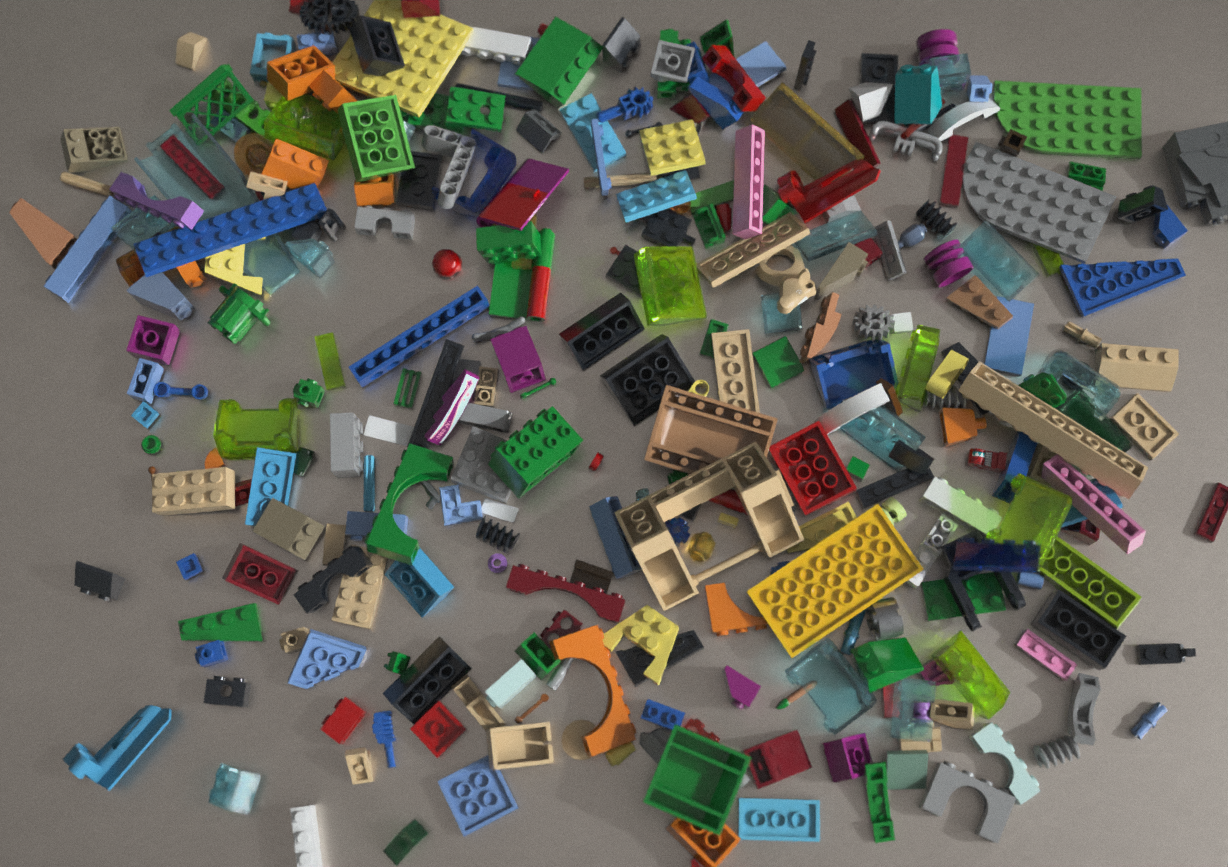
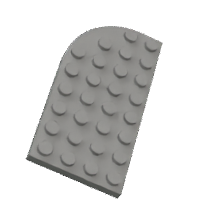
M975 142L966 161L963 173L966 200L980 219L992 227L1083 264L1086 263L1116 199L1114 195L979 142Z

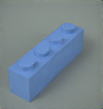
M618 496L604 498L589 506L616 579L628 577L642 570L614 513L622 509Z

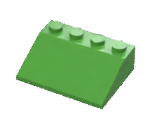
M396 95L344 103L337 109L356 182L372 180L415 168Z

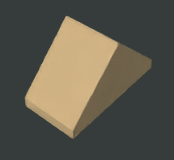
M191 32L179 38L177 41L176 65L194 70L207 38Z

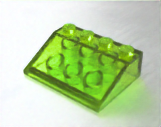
M306 94L288 101L282 96L264 120L265 139L271 141L279 139L330 160L336 159L345 142L339 114L333 109L331 111L327 110L322 105L323 100L320 102L315 97Z
M644 246L634 254L647 326H665L707 318L693 246Z

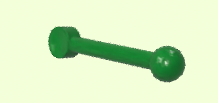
M550 378L548 382L522 393L520 398L524 399L528 395L549 385H555L556 379Z

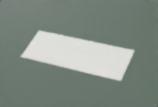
M369 415L363 435L407 446L414 427Z

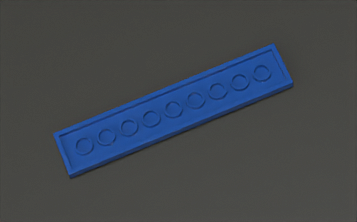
M312 183L286 192L282 196H274L197 222L192 230L186 227L183 229L179 228L134 243V247L145 276L149 277L322 218L327 208L316 184Z

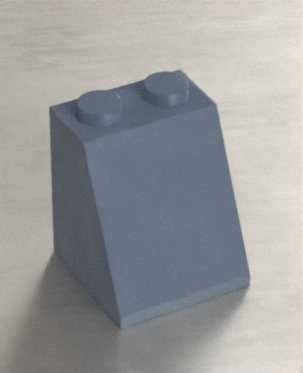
M163 272L149 277L144 275L127 289L128 293L141 305L180 321L183 318H188L195 309Z

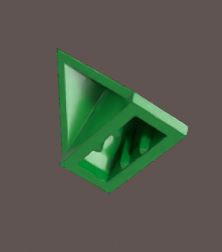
M728 20L722 21L700 36L704 53L708 51L711 45L726 46L734 56L733 36Z
M766 184L763 185L762 222L768 225L789 212L794 215L798 213L789 202H783L778 192Z

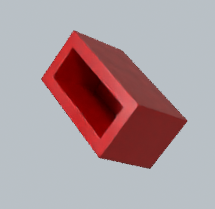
M348 697L339 699L334 706L336 710L332 715L328 714L321 723L323 726L320 730L338 744H343L367 713V711Z

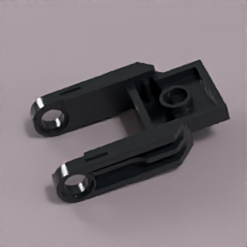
M977 530L940 547L949 563L943 579L966 625L972 632L982 628V625L980 626V622L974 612L976 609L961 582L991 567L1011 607L1017 611L1026 606L1025 599L1001 552L992 548H986Z

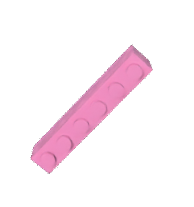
M753 124L737 130L735 137L732 234L743 239L762 234L765 131Z
M1057 454L1043 464L1041 477L1126 554H1129L1142 544L1145 530L1071 464L1065 462L1063 457Z

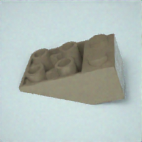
M120 127L63 129L60 140L68 173L88 172L128 160Z

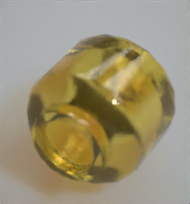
M707 532L695 533L689 542L687 551L693 560L703 562L710 559L716 543L712 535Z

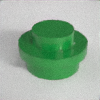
M149 435L143 439L141 447L147 454H155L161 448V441L158 437Z

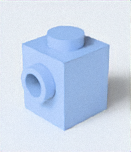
M969 75L966 90L969 101L988 102L989 94L992 92V83L988 77Z

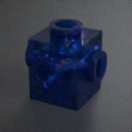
M674 517L671 521L667 520L665 522L675 545L679 547L681 543L685 544L691 535L688 533L690 529L687 526L688 522L680 517L678 519ZM673 528H678L680 532L674 533Z

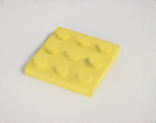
M693 119L639 130L651 176L705 165V157Z

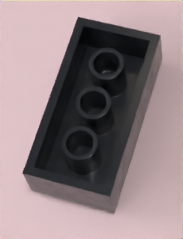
M1060 590L1051 594L1032 623L1033 626L1097 670L1106 669L1127 637Z

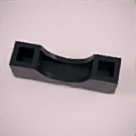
M360 546L347 547L342 551L343 555L341 557L332 559L327 564L328 567L323 571L319 570L312 576L313 579L310 582H305L297 588L298 591L293 595L307 614L315 613L329 601L327 595L328 586L336 575L344 573L350 577H359L373 566Z

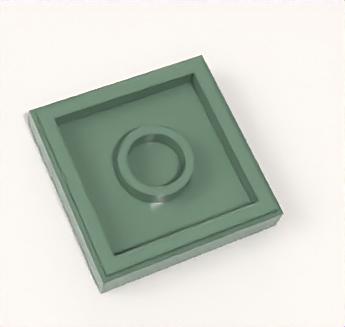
M927 750L886 751L887 790L926 789Z

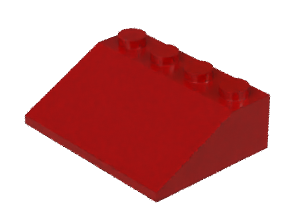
M820 421L784 438L769 448L774 461L805 516L848 496L857 489Z

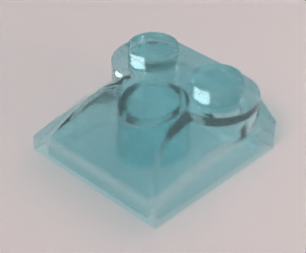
M779 292L761 295L760 304L765 334L802 330L800 304L790 313L782 314L777 310Z

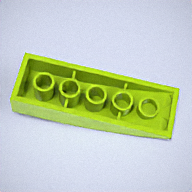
M1043 528L1037 531L1018 555L1037 573L1043 575L1044 579L1056 589L1071 597L1117 630L1142 598V596L1057 535Z

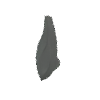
M427 480L421 481L426 493L431 497L426 506L432 509L436 502H440V496Z

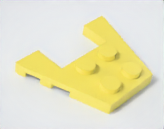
M266 237L257 240H266ZM245 244L206 257V274L231 284L236 283L240 288L262 296L263 278L243 276Z
M646 605L604 633V639L602 640L604 646L612 652L621 639L626 637L653 656L655 659L643 674L656 685H659L679 631V626L649 605Z

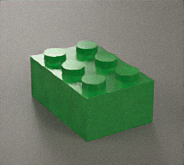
M529 221L522 231L501 225L476 228L477 251L487 263L497 264L499 261L504 260L513 262L520 258L534 259L536 256H542L541 235L532 221Z

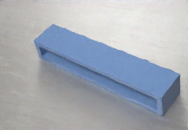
M111 196L104 200L97 214L91 217L89 225L80 232L78 240L74 245L70 246L67 255L63 260L59 261L54 273L46 279L44 287L69 303L132 216L133 212L130 208Z

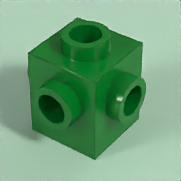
M300 379L299 383H296L293 388V397L298 401L297 404L308 407L310 405L318 408L325 390L322 386L317 385L318 382L312 379Z

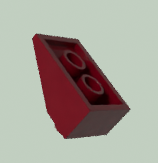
M239 543L222 578L229 583L279 605L296 569Z

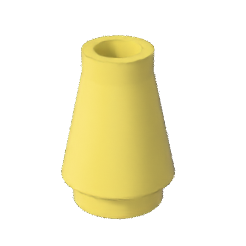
M629 742L605 752V756L612 767L615 765L619 766L636 749L633 743Z

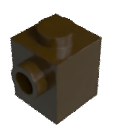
M1010 129L1006 136L1002 135L998 146H1000L999 151L1017 157L1027 136Z

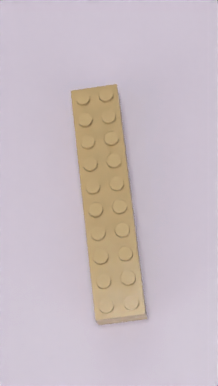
M980 361L972 369L958 390L966 399L973 400L982 409L991 411L999 420L1008 422L1019 432H1024L1032 441L1039 442L1049 452L1060 455L1065 462L1074 464L1084 474L1093 476L1101 485L1110 487L1120 497L1130 499L1144 479L1148 470L1147 466Z

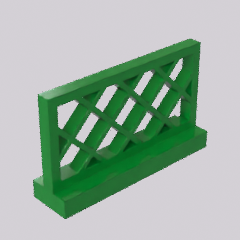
M229 64L220 65L169 110L173 116H177L199 146L203 145L254 101L233 74V69ZM228 77L233 81V90L225 89V80ZM213 90H220V101L211 100ZM224 91L233 92L232 103L224 102ZM237 93L243 94L246 98L243 104H236ZM201 101L207 102V112L198 111ZM211 102L219 104V114L211 113ZM224 104L232 106L229 116L223 115ZM188 112L194 113V124L188 123L184 118ZM198 114L206 115V125L198 124ZM210 116L219 117L216 127L210 126ZM197 127L206 128L205 137L202 139L197 134Z

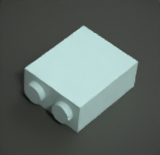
M521 659L485 691L488 695L486 699L494 708L496 706L502 708L537 676Z

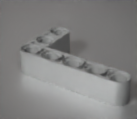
M429 125L424 128L422 147L452 158L440 186L437 200L440 207L450 209L455 204L472 162L476 142L470 137Z

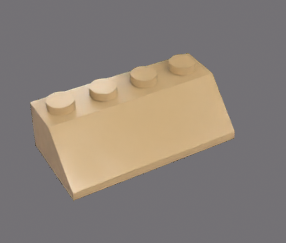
M1101 343L1095 349L1094 386L1171 392L1178 371L1179 349Z

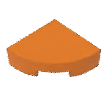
M216 447L208 453L205 459V469L225 466Z

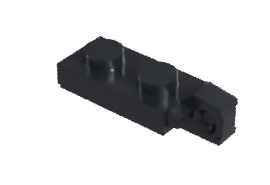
M1179 643L1137 645L1139 665L1179 664L1185 662V657L1196 656L1195 648L1184 649V645Z

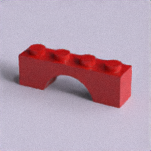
M711 45L702 57L704 63L711 72L720 75L732 86L734 90L732 99L741 111H756L766 97L726 46Z

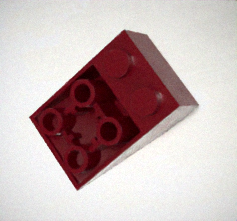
M798 730L742 750L743 754L751 757L748 769L756 789L763 788L812 768Z

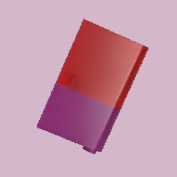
M526 159L477 217V224L480 228L498 224L522 231L568 174L569 169L534 159Z

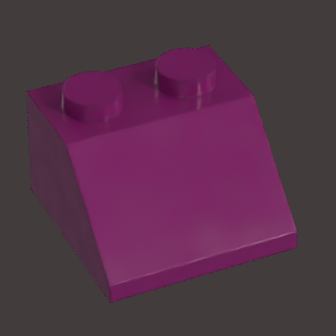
M726 665L722 673L728 697L732 700L731 704L740 710L749 708L761 686Z
M865 733L823 743L833 783L864 776L865 764L873 763Z

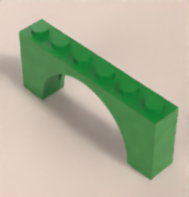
M409 443L407 450L404 449L402 452L400 466L397 465L395 468L393 482L388 484V494L380 503L379 515H375L373 519V528L371 533H367L365 544L368 552L412 566L419 550L418 540L409 537L397 526L393 518L395 503L403 491L418 482L426 480L447 482L454 467V461L452 456Z

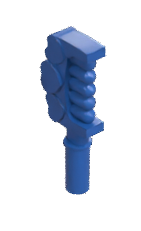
M392 711L374 713V724L372 725L377 743L384 744L387 768L395 767L392 742H395L396 738L394 737L393 725L391 724Z

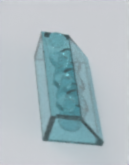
M984 221L959 247L964 249L963 255L969 258L971 263L1008 302L1040 276L988 221Z
M884 405L870 410L840 427L842 431L897 472L903 468V465L888 457L895 443L900 439L916 451L926 438Z

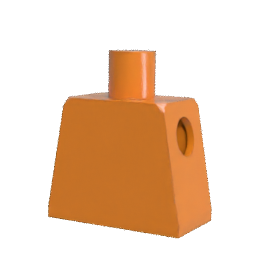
M942 408L939 411L944 447L973 440L978 435V429H986L987 427L985 417L975 418L973 409Z

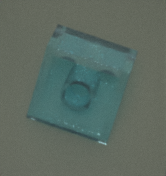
M315 239L287 241L285 243L292 257L320 279L335 263L332 257L333 253L323 241L318 242Z

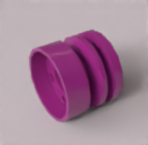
M958 239L937 246L923 258L924 262L929 264L928 269L930 271L939 269L933 274V278L939 288L958 281L974 269L967 256L958 258L964 252L962 247L959 248L961 244Z

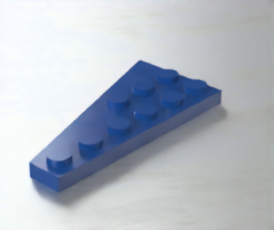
M1178 258L1059 266L1082 318L1186 276Z

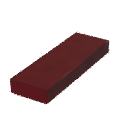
M1219 482L1215 484L1194 532V535L1210 543L1214 542L1228 511L1227 486Z

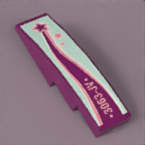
M465 369L442 396L444 404L433 416L436 422L424 435L428 441L439 446L442 445L469 403L480 378L478 375Z

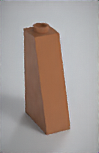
M22 198L15 202L9 211L43 259L54 269L57 268L59 261L63 260L67 255L70 246L74 245L78 240L73 234Z

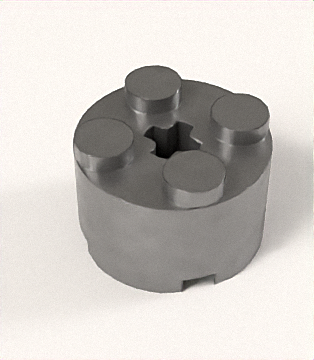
M894 597L880 599L866 608L870 618L867 619V626L869 631L873 630L875 641L898 637L904 633L902 616L898 614L897 609H899V606Z

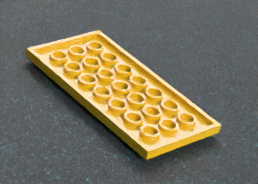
M876 504L749 589L747 594L792 659L924 569L879 504Z

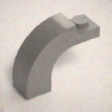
M1078 673L1070 699L1068 735H1072L1074 742L1093 746L1096 740L1093 728V713L1101 688L1098 677Z

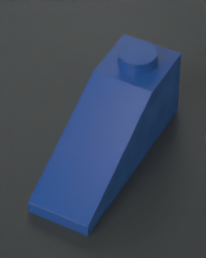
M698 76L688 87V90L722 130L737 122L744 113L734 102L731 95Z

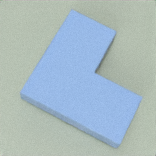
M458 484L439 487L445 526L483 519L480 500L461 503Z

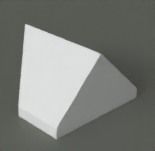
M865 82L849 88L862 121L880 116L893 84Z

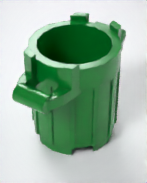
M236 283L229 290L225 286L219 287V292L225 299L209 317L210 320L207 322L211 327L219 330L223 334L222 336L233 344L241 341L257 320L264 326L270 325V320L265 316L270 310L268 308L265 310L262 307L264 304L260 300H254L246 292L236 287Z

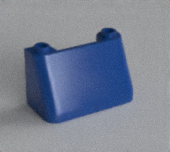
M878 338L874 341L872 339L809 359L824 407L829 408V410L842 403V400L876 386V381L880 378L892 384L894 389L900 387L890 343L883 339L881 341Z

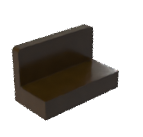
M576 559L570 583H574V581L582 582L586 588L598 587L604 590L603 593L607 594L613 577V571Z

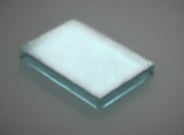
M155 195L150 198L152 200H160ZM136 208L111 228L119 238L136 252L134 243L164 234L176 225L173 222L170 224L164 221L161 217H154L149 211L144 213Z

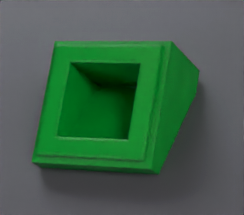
M852 456L846 469L851 477L861 482L870 465Z

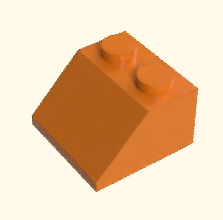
M325 70L309 86L314 91L312 95L320 102L323 100L322 105L329 111L333 109L338 113L337 109L342 104L358 101Z
M394 174L356 182L355 179L354 190L357 206H373L377 204L388 206L394 203Z

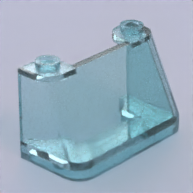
M1060 349L1052 350L1048 354L1038 374L1041 372L1050 373L1056 381L1064 375L1095 395L1091 401V404L1095 406L1093 416L1101 421L1121 396V389L1116 383Z
M829 638L823 640L785 670L791 684H801L825 715L823 725L828 732H832L834 735L871 709L877 702L873 692L869 693L860 675Z

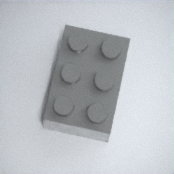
M354 413L330 414L331 472L337 478L361 477V471H364L363 460H360V453H363V441H360V434H363V424Z

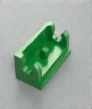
M713 203L695 210V214L692 217L705 249L725 243L726 236Z

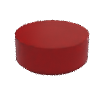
M597 452L588 468L596 471L604 455Z

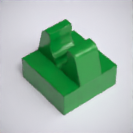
M395 651L387 654L390 660L388 664H384V667L387 671L401 675L407 669L410 656Z

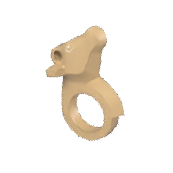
M792 245L759 262L755 270L762 281L779 287L777 310L782 314L790 313L797 305L816 294V285L810 279L809 270L804 267L800 251ZM786 255L793 259L794 264L787 270L775 271L767 267L766 262L772 256Z

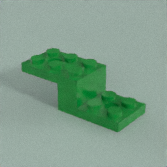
M450 86L449 95L437 93L433 95L426 106L433 110L432 114L428 115L423 112L419 118L409 114L407 126L424 129L426 126L432 125L461 135L464 127L501 132L505 95ZM486 107L490 113L484 115L480 112V109Z

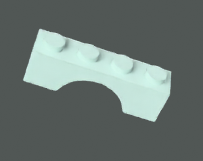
M992 722L987 723L968 737L980 753L991 752L1004 759L1009 769V778L1004 788L1012 792L1011 796L1016 798V805H1022L1040 792L1038 788L1039 783L1033 775L1030 776L1028 774L1024 761L1016 757L1012 744L1004 740L1000 727Z

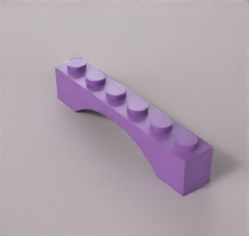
M120 172L109 189L115 194L114 198L121 203L125 202L132 208L137 206L144 213L149 211L154 217H161L170 224L173 222L181 229L186 227L192 230L204 212L192 200L182 196L164 201L148 199L144 185L133 176L124 172Z

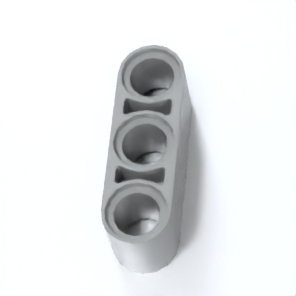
M468 403L458 423L508 433L513 414L506 410Z

